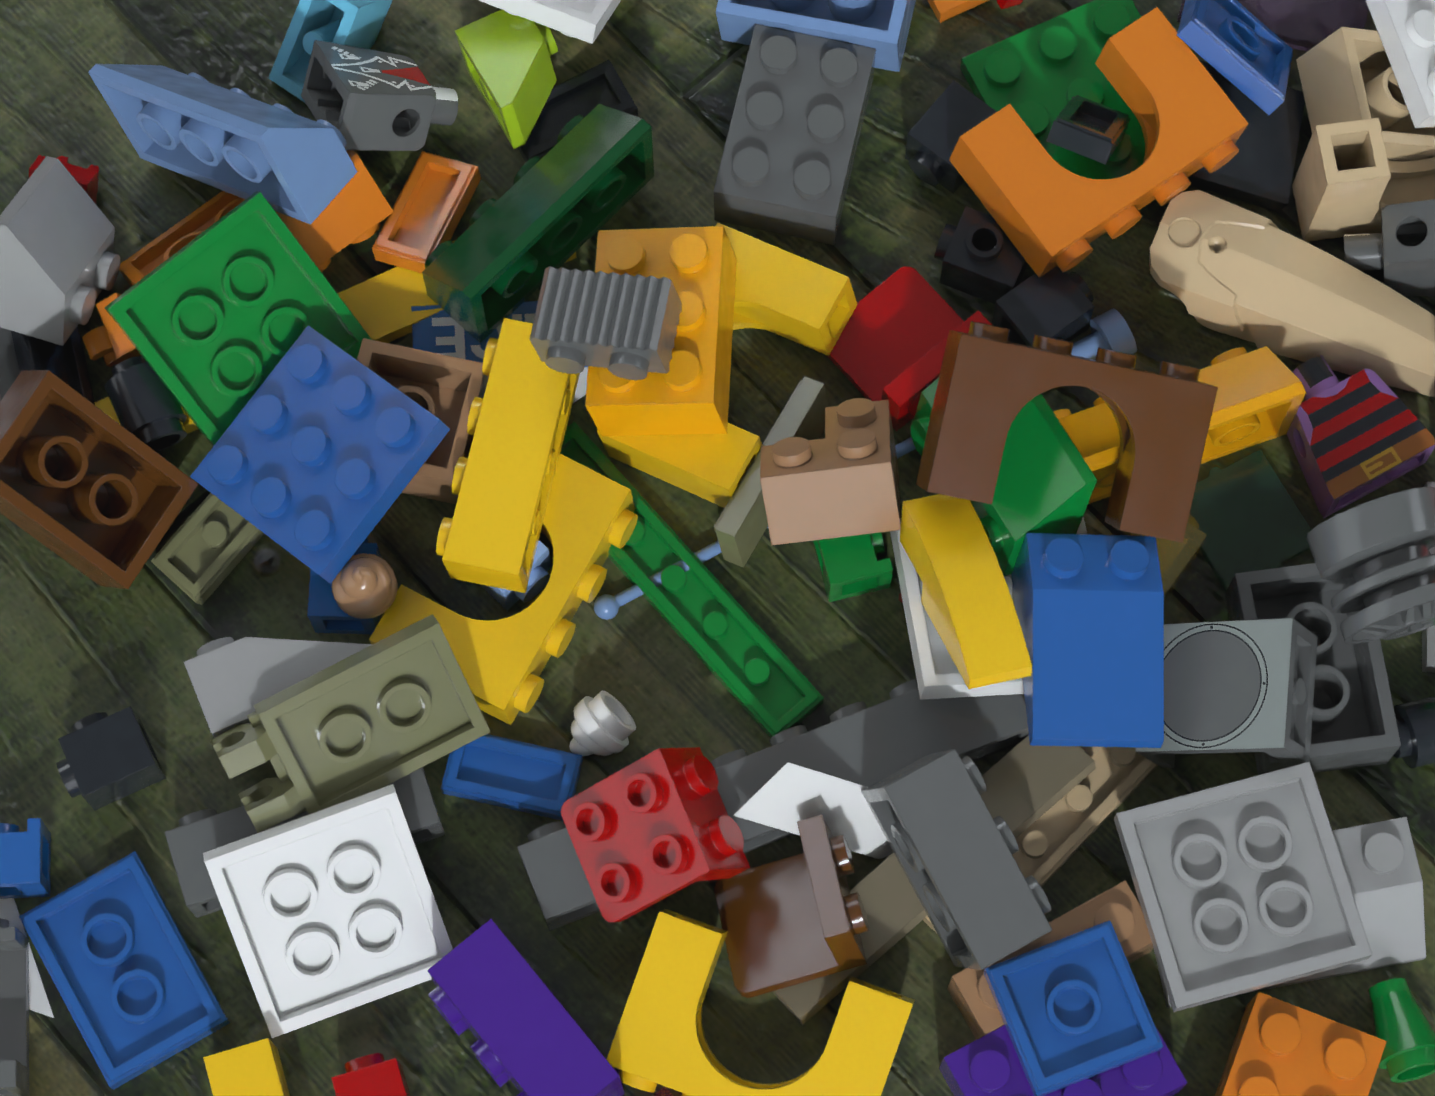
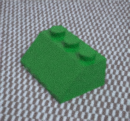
M939 378L922 391L914 420L911 423L912 441L921 456ZM1042 394L1030 400L1019 411L1010 426L992 504L970 500L993 547L1004 577L1012 574L1026 533L1077 534L1097 482L1096 477Z

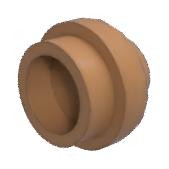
M360 553L350 558L333 580L331 587L334 599L341 610L355 618L369 619L383 614L390 608L397 595L398 583L394 570L386 560L375 554Z

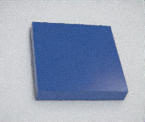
M1185 0L1177 36L1268 115L1274 112L1285 100L1293 49L1237 0Z
M1110 920L984 969V976L1034 1096H1044L1163 1048L1162 1041Z

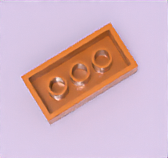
M1258 992L1246 1006L1215 1096H1368L1387 1041Z

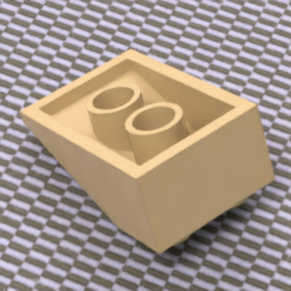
M1341 27L1296 59L1312 134L1316 125L1379 117L1388 161H1415L1435 157V127H1414L1378 31Z

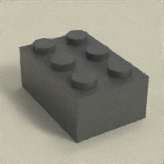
M755 24L715 183L714 220L831 245L835 244L873 83L875 48Z
M1316 563L1236 573L1225 593L1229 621L1293 618L1317 636L1310 765L1313 773L1387 763L1399 749L1401 742L1381 641L1378 639L1358 644L1345 643L1340 630V624L1359 611L1343 614L1334 613L1330 604L1332 597L1354 583L1353 577L1337 580L1321 579ZM1254 752L1258 775L1295 766L1283 765L1265 752Z
M956 749L928 754L861 792L954 966L982 970L1052 931L1045 917V914L1051 911V906L1037 880L1031 875L1024 878L1012 856L1019 851V847L1011 829L1001 816L992 818L980 795L986 792L987 788L977 766L969 756L960 759Z

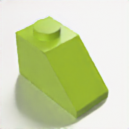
M501 9L455 30V34L469 75L513 149H516L526 144L557 81L550 56L557 53L558 48L549 27L521 16L509 14Z

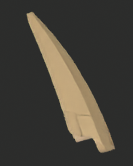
M1201 190L1182 192L1170 201L1150 247V274L1159 286L1177 296L1186 306L1188 314L1193 315L1201 325L1220 333L1254 342L1258 349L1267 346L1274 354L1303 362L1322 355L1331 370L1348 375H1354L1363 369L1369 368L1388 386L1435 397V316L1350 264L1280 230L1270 219Z

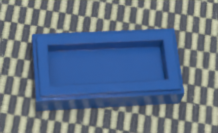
M486 734L449 754L441 791L442 794L563 821L561 808L566 800L575 795L583 757L579 754Z

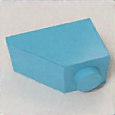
M300 0L268 78L305 103L301 93L314 41H326L370 49L376 41L393 0Z

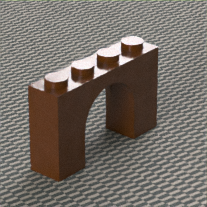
M973 321L970 323L968 333L949 330L916 485L927 492L992 504L1007 434L1019 411L1030 400L1047 390L1062 386L1087 387L1100 396L1108 405L1115 417L1120 434L1119 459L1105 523L1121 531L1183 543L1218 390L1216 386L1198 381L1200 369L1161 361L1159 373L1135 368L1136 355L1104 348H1098L1096 360L1071 355L1073 342L1041 335H1034L1032 347L1007 342L1010 329Z

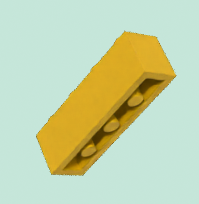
M504 318L499 339L490 337L486 345L482 371L483 375L489 376L484 397H474L470 407L467 433L474 436L468 458L460 456L454 469L452 494L458 495L453 518L444 517L441 522L436 543V553L443 556L442 561L452 579L526 593L580 373L567 374L549 368L545 362L541 361L530 341L533 323Z

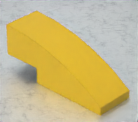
M942 494L903 501L900 542L923 582L921 603L967 688L973 689L1031 676L1032 663L1007 583L993 547L971 501Z

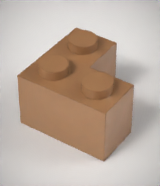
M854 398L846 400L838 406L825 407V438L807 440L802 437H789L776 442L774 445L761 446L760 481L771 546L901 530L899 469L889 400L871 401L865 398Z

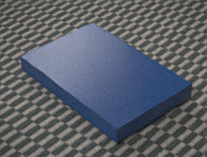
M135 851L19 916L111 1089L118 1088L230 1023L141 858Z

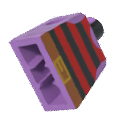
M1318 355L1307 360L1293 371L1303 384L1306 391L1304 396L1306 401L1301 403L1287 432V436L1323 518L1426 463L1435 448L1434 436L1373 370L1369 368L1363 369L1339 382L1324 357Z

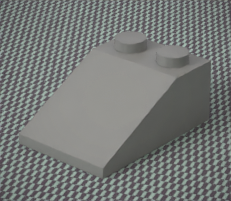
M224 637L200 647L196 652L197 657L185 661L184 664L210 731L215 738L238 724H250L247 715L256 711L253 705L373 644L244 637L234 641L232 637Z

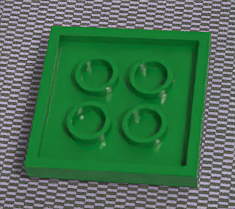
M1093 0L961 58L960 69L974 95L997 112L1011 104L1049 155L1070 172L1091 179H1113L1129 174L1143 164L1145 139L1141 125L1132 110L1095 64L1107 40L1141 18L1132 0ZM1079 95L1128 114V117L1131 118L1123 140L1106 164L1046 141L1054 120L1073 96Z
M258 191L104 307L212 446L220 439L307 326L313 328L355 359L358 358L363 338L372 340L262 193Z

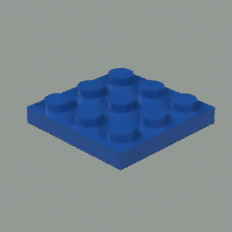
M307 326L190 477L331 584L447 435L450 428L428 410L313 328Z

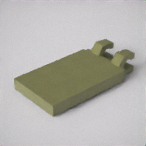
M432 614L253 705L256 711L247 715L250 724H238L210 741L229 779L270 760L278 778H266L238 794L257 833L296 814L299 815L305 811L308 814H312L381 789L491 731L439 622Z

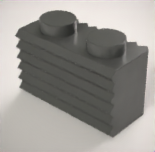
M549 266L545 268L530 341L541 361L545 362L549 368L562 373L578 374L583 372L584 366L608 368L612 374L629 380L645 379L648 372L667 374L669 372V362L672 359L674 338L677 335L679 314L682 312V302L672 280L666 277L658 279L654 276L644 277L639 274L631 276L627 273L619 275L614 272L607 274L602 271L594 273L590 270L582 272L578 269L570 271L563 267L555 269Z

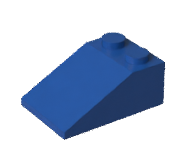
M1026 533L1011 578L1014 606L1032 663L1031 676L1023 678L1030 745L1161 748L1164 742V592L1156 537Z

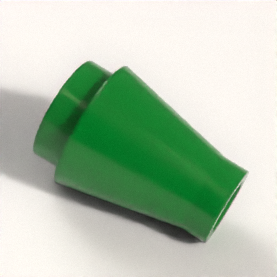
M1393 978L1370 987L1368 993L1373 1008L1375 1036L1387 1041L1379 1068L1386 1069L1390 1080L1395 1083L1413 1081L1434 1073L1435 1032L1411 994L1407 980L1405 978Z

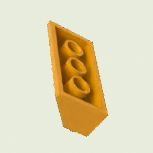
M1267 346L1248 353L1245 347L1228 350L1216 356L1210 362L1211 366L1200 369L1198 381L1218 387L1201 464L1287 434L1306 394L1299 378ZM1101 397L1094 401V407L1071 414L1070 409L1053 411L1097 479L1088 504L1109 497L1120 453V434L1112 411Z

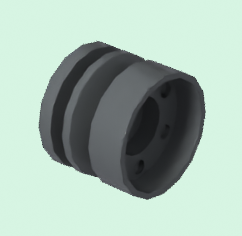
M1435 487L1413 488L1360 504L1320 523L1307 533L1306 539L1321 579L1337 580L1352 577L1354 579V583L1332 597L1330 603L1334 613L1343 614L1359 611L1340 624V630L1345 643L1358 644L1378 639H1397L1435 625V554H1430L1429 549L1435 546Z

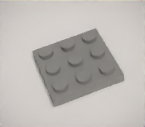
M1310 762L1116 813L1114 822L1173 1012L1369 959L1373 955Z

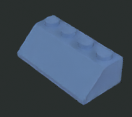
M95 64L88 72L141 159L243 199H247L256 191L261 192L275 211L311 225L358 172L345 149L347 145L346 139L334 125L325 120H310L294 114L284 105L275 103L272 106L251 98L238 88L228 90L209 83L205 78L191 72L187 75L162 65Z

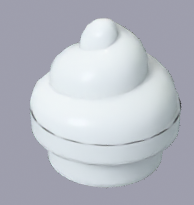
M601 691L594 698L585 696L573 710L575 720L571 724L573 739L569 745L570 751L582 756L592 754L607 756L612 753L621 752L629 744L628 736L636 730L635 722L625 707L608 692Z

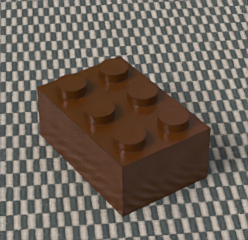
M21 371L0 401V513L99 586L129 589L198 483L51 371Z

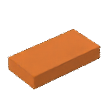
M422 151L392 208L394 213L388 216L372 247L375 260L422 274L426 269L425 263L430 254L441 243L451 239L481 180L478 166Z

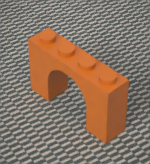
M1158 7L1110 37L1095 62L1100 71L1132 110L1141 125L1145 139V157L1143 164L1136 170L1113 179H1091L1070 172L1049 155L1011 104H1008L961 135L949 158V161L1039 278L1057 265L1062 272L1070 270L1093 251L1090 245L1091 242L1106 232L1112 239L1119 237L1142 218V214L1139 212L1140 209L1155 199L1160 206L1166 205L1190 186L1189 176L1203 167L1209 173H1213L1228 163L1239 152L1235 143L1249 123L1188 45L1177 36V31Z

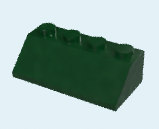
M598 104L586 117L577 115L571 119L561 130L557 138V144L542 159L535 156L528 160L517 172L513 180L514 185L498 201L495 198H491L484 202L471 217L470 227L454 242L447 240L441 243L430 254L425 263L426 269L422 272L427 295L473 338L481 343L503 322L504 318L512 314L542 285L545 268L551 266L558 269L654 177L652 126L643 118L602 104Z

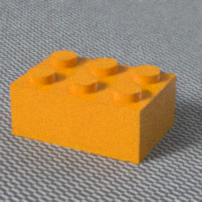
M724 226L598 230L595 273L599 271L607 274L614 272L619 275L627 273L631 276L639 274L644 277L654 276L658 279L666 277L672 280L682 302V312L679 314L677 335L674 338L672 359L669 362V372L667 374L648 372L645 379L629 380L612 374L608 368L588 366L585 406L602 437L727 434L737 260Z

